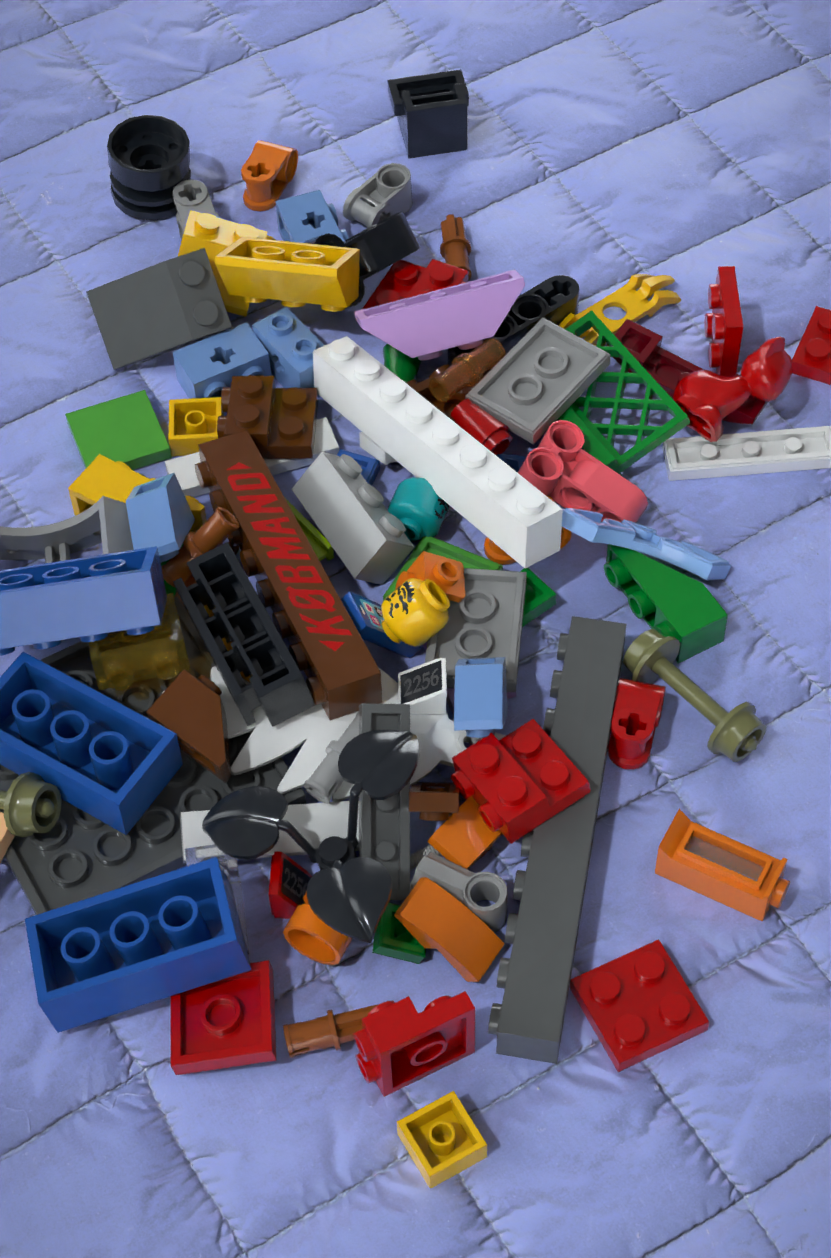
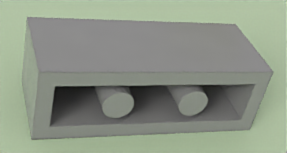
M322 451L291 490L354 579L383 585L413 550L414 545L404 533L406 531L404 524L397 517L390 514L383 505L384 498L376 488L369 485L360 474L362 468L358 462L345 454L337 456Z

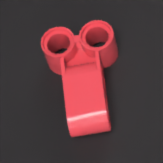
M566 420L553 422L547 429L538 447L528 453L518 474L543 494L551 496L555 502L565 509L575 508L603 514L601 522L607 518L619 522L625 519L636 523L648 505L644 492L582 449L585 442L584 434L576 424Z

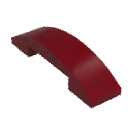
M626 319L615 333L616 338L672 399L675 388L681 379L694 371L702 370V368L661 348L663 336L629 319ZM613 357L620 365H622V360L620 357ZM750 395L741 407L722 420L739 424H753L768 402L760 401Z

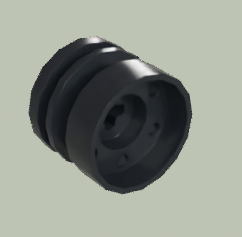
M142 115L121 122L109 134L107 144L108 163L111 170V195L115 205L123 213L140 220L155 221L170 218L177 213L173 199L174 187L184 180L191 179V170L189 168L190 141L186 131L175 121L162 116Z

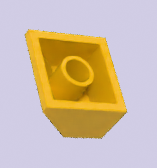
M190 210L178 256L205 248L226 311L246 317L250 303L243 301L242 296L228 294L215 265V256L241 237L266 239L268 231L257 229L248 224H239L217 218L209 213Z

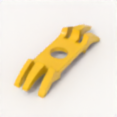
M635 274L631 275L630 280L623 287L576 315L570 313L558 326L566 329L592 310L615 335L626 319L636 322L646 315L652 317L662 306L679 303L681 298L674 291L660 290L665 286L673 284L675 282L673 277L669 275ZM615 306L622 308L626 315L622 319L612 320L605 317L603 311L608 307ZM591 327L579 337H585V341L596 346L599 334Z

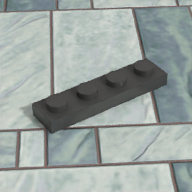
M360 704L359 735L376 730L410 732V704ZM410 781L399 793L385 800L372 799L364 790L359 796V857L374 859L383 864L388 870L392 881L390 900H405L410 893Z

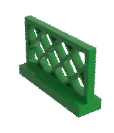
M591 310L565 330L579 337L592 327L599 334L596 347L609 353L610 357H620L622 360L620 372H602L588 387L586 397H578L556 421L566 420L576 424L584 434L585 442L582 449L622 476L621 472L687 426L690 420L688 415ZM597 382L618 383L615 398L594 397ZM626 383L644 384L647 387L645 398H623ZM653 395H654L658 400H652ZM592 408H613L610 424L592 423L590 421ZM621 409L642 410L640 424H618ZM650 410L669 411L674 417L663 426H647ZM602 434H608L607 439ZM616 435L637 436L636 445L620 455L614 449Z

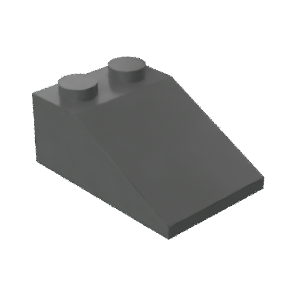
M205 248L163 261L86 291L113 370L194 344L232 328Z

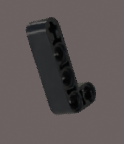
M557 275L548 278L518 296L493 337L483 339L482 345L472 349L461 350L458 346L449 348L448 364L452 368L467 361L480 381L542 318L559 325L570 313L578 314L579 284L569 276Z

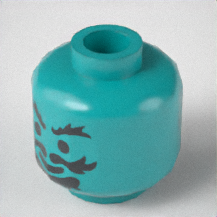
M413 477L403 480L398 485L387 510L404 524L406 528L405 535L411 542L420 541L424 536L435 537L439 533L450 505L436 494L432 485L426 479Z

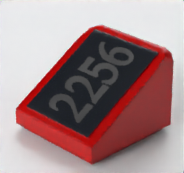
M274 851V855H272L269 900L274 918L290 919L297 906L305 904L303 897L312 876L307 870L280 851Z

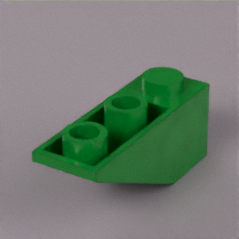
M607 544L604 572L608 581L613 587H619L628 598L629 606L637 618H643L651 629L657 630L663 636H673L679 640L680 650L675 659L678 664L724 641L728 614L703 583L635 550Z

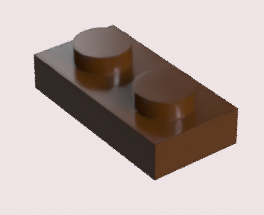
M417 782L411 786L409 791V812H420L419 819L449 820L450 813H458L460 788H456L454 783Z

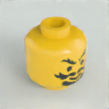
M410 578L387 596L381 604V612L384 621L381 623L386 635L395 643L404 642L410 646H421L447 624L449 620L447 609L450 607V601L444 591L434 581Z

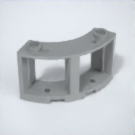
M102 496L84 512L61 522L27 528L0 526V560L45 559V563L70 560L71 553L90 548L101 542L103 554L134 550L126 503Z

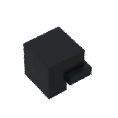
M461 69L387 80L389 98L394 116H397L408 159L467 150V106H469V93Z

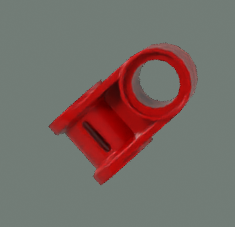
M623 678L619 679L611 720V737L608 746V756L616 766L623 769H637L647 763L650 757L655 729L659 726L666 690L665 686Z

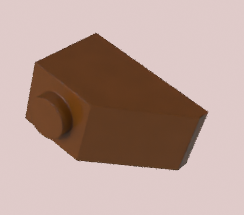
M184 669L147 710V715L150 720L175 732L179 748L226 783L231 777L226 712L220 697L222 691L206 676L200 675L198 678H195Z

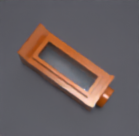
M680 809L676 813L658 848L655 874L762 922L771 905L776 908L781 906L790 885V881L783 878L788 859H776L692 822Z

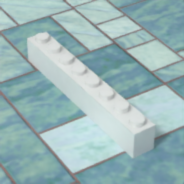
M348 336L334 340L330 344L313 351L314 388H317L318 395L415 477L426 479L441 499L526 569L560 551L563 509Z

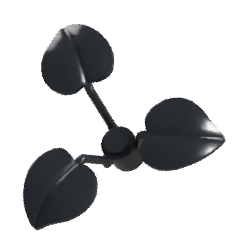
M369 731L354 737L342 749L338 760L339 773L343 780L355 784L350 790L348 830L345 839L332 836L322 841L319 848H314L290 822L282 820L288 809L285 797L278 791L263 786L242 788L219 800L204 818L202 829L223 853L234 858L247 860L258 858L273 849L279 840V830L285 831L308 854L310 861L317 863L320 871L310 878L307 886L308 903L315 915L339 933L359 941L371 943L379 921L389 903L392 893V881L388 870L383 864L368 857L356 856L354 849L359 844L356 837L359 796L364 790L372 799L385 800L399 793L411 780L416 770L420 756L418 738L409 731Z

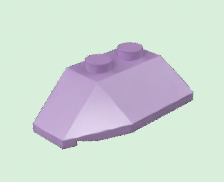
M514 269L482 279L354 311V315L363 330L411 358L418 357L419 360H430L443 354L442 350L456 346L461 350L472 349L482 345L483 339L493 337L525 287L524 277Z

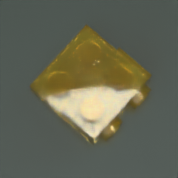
M173 593L167 594V602L161 625H155L154 630L140 635H128L126 630L110 632L102 640L88 642L99 690L108 688L119 691L125 690L134 682L156 677L162 680H169L184 669H191Z

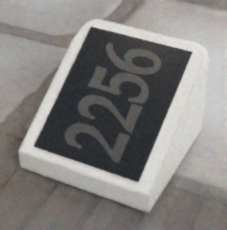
M446 658L434 659L398 673V704H410V714H446Z

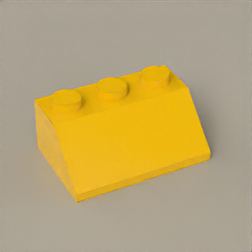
M241 237L215 256V265L228 294L242 296V300L245 302L262 303L267 301V299L281 300V304L287 307H302L306 303L319 304L322 310L337 312L345 310V307L350 306L359 296L360 249Z

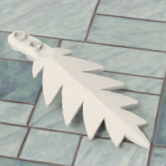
M216 666L212 667L210 671V680L222 691L220 697L226 712L228 739L253 730L231 766V775H239L269 764L304 743L277 788V791L282 795L303 787L305 781L311 777L327 756V746L331 741L339 740L358 713L357 711L329 720L322 705L318 704L272 727L262 707L259 706L251 710L256 722L247 726ZM379 668L382 684V703L380 704H398V683ZM243 678V680H244L246 686L249 685V684H251L250 682H248L247 680H245V679ZM447 712L446 714H410V732L417 736L420 745V756L416 770L410 780V786L427 776L439 763L454 767L452 758L467 749L463 742L473 745L482 738L467 737L466 730L454 731V720L449 719ZM495 733L494 736L500 740L506 735ZM344 780L333 794L332 800L340 802L350 798V790L355 784Z

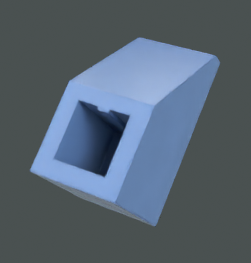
M175 473L134 487L126 499L133 549L157 546L160 563L175 557L179 553V549L195 521Z
M505 657L458 659L455 665L454 731L466 730V736L472 738L487 737L490 733L495 735V729H503L508 714Z

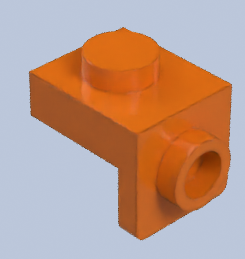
M423 551L409 569L400 574L395 588L396 590L410 578H417L422 581L430 579L444 591L450 601L459 603L466 596L464 566L460 561Z

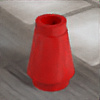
M464 399L452 410L450 416L455 423L495 455L502 454L511 444L513 438L508 433L509 427L474 404L470 399Z

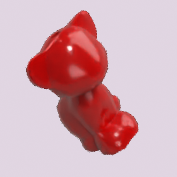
M779 336L768 339L760 348L748 355L742 364L741 375L726 377L702 369L694 371L681 379L675 388L673 400L688 415L690 423L687 427L697 431L706 440L717 442L724 430L722 419L741 407L750 395L764 402L776 400L787 386L793 373L791 357L784 350L785 338Z

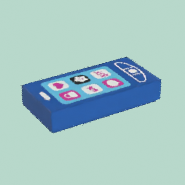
M351 591L341 598L363 640L409 658L422 649L421 646H410L404 642L395 643L386 635L381 625L384 618L380 604Z

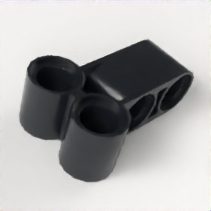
M403 211L374 224L345 241H342L335 234L327 233L304 242L360 249L359 296L347 308L356 306L362 301L365 292L363 280L420 249Z

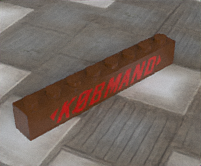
M248 430L198 444L200 463L195 464V472L202 489L209 488L210 501L214 512L218 507H223L233 514L239 522V528L232 532L228 540L232 547L239 545L244 571L248 577L255 576L257 580V593L265 608L271 607L273 611L272 620L282 639L287 638L289 641L291 656L299 670H304L307 676L306 685L314 705L321 704L329 720H333L359 711V705L362 703H382L381 672Z

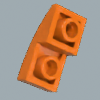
M472 796L459 807L458 813H453L449 820H446L427 841L447 860L467 870L491 849L496 840L503 835L499 829L492 832L487 827L479 814V805Z
M427 877L419 879L394 914L424 948L437 949L467 982H479L505 944L469 908Z

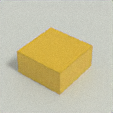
M221 397L169 400L168 440L172 457L199 452L198 444L218 439V416H224Z
M454 1091L397 1121V1135L430 1189L487 1158V1143Z

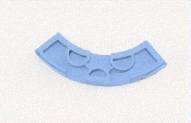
M575 508L563 509L562 527L592 543H604L635 550L674 564L706 580L726 579L732 566L729 564V561L682 540L679 542L667 537H660L656 535L657 531L647 526L625 519L619 522L605 518L601 522L603 517L601 513Z

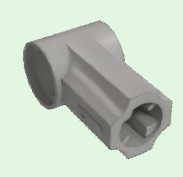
M432 852L427 856H423L416 867L415 874L410 883V892L421 877H427L469 908L493 932L499 931L504 926L507 919V886L501 877L490 872L474 873ZM480 900H490L495 904L482 907L475 903Z

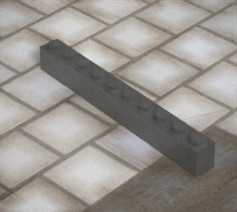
M572 616L569 634L560 633L557 660L564 661L562 671H553L550 697L557 698L556 708L546 709L543 730L589 781L591 792L523 836L521 857L528 858L526 871L517 870L513 890V899L521 900L519 913H509L505 934V943L513 944L510 959L501 957L497 977V988L505 989L502 1004H492L488 1034L497 1035L496 1054L557 1064L610 740L614 701L624 653L627 626L625 623Z

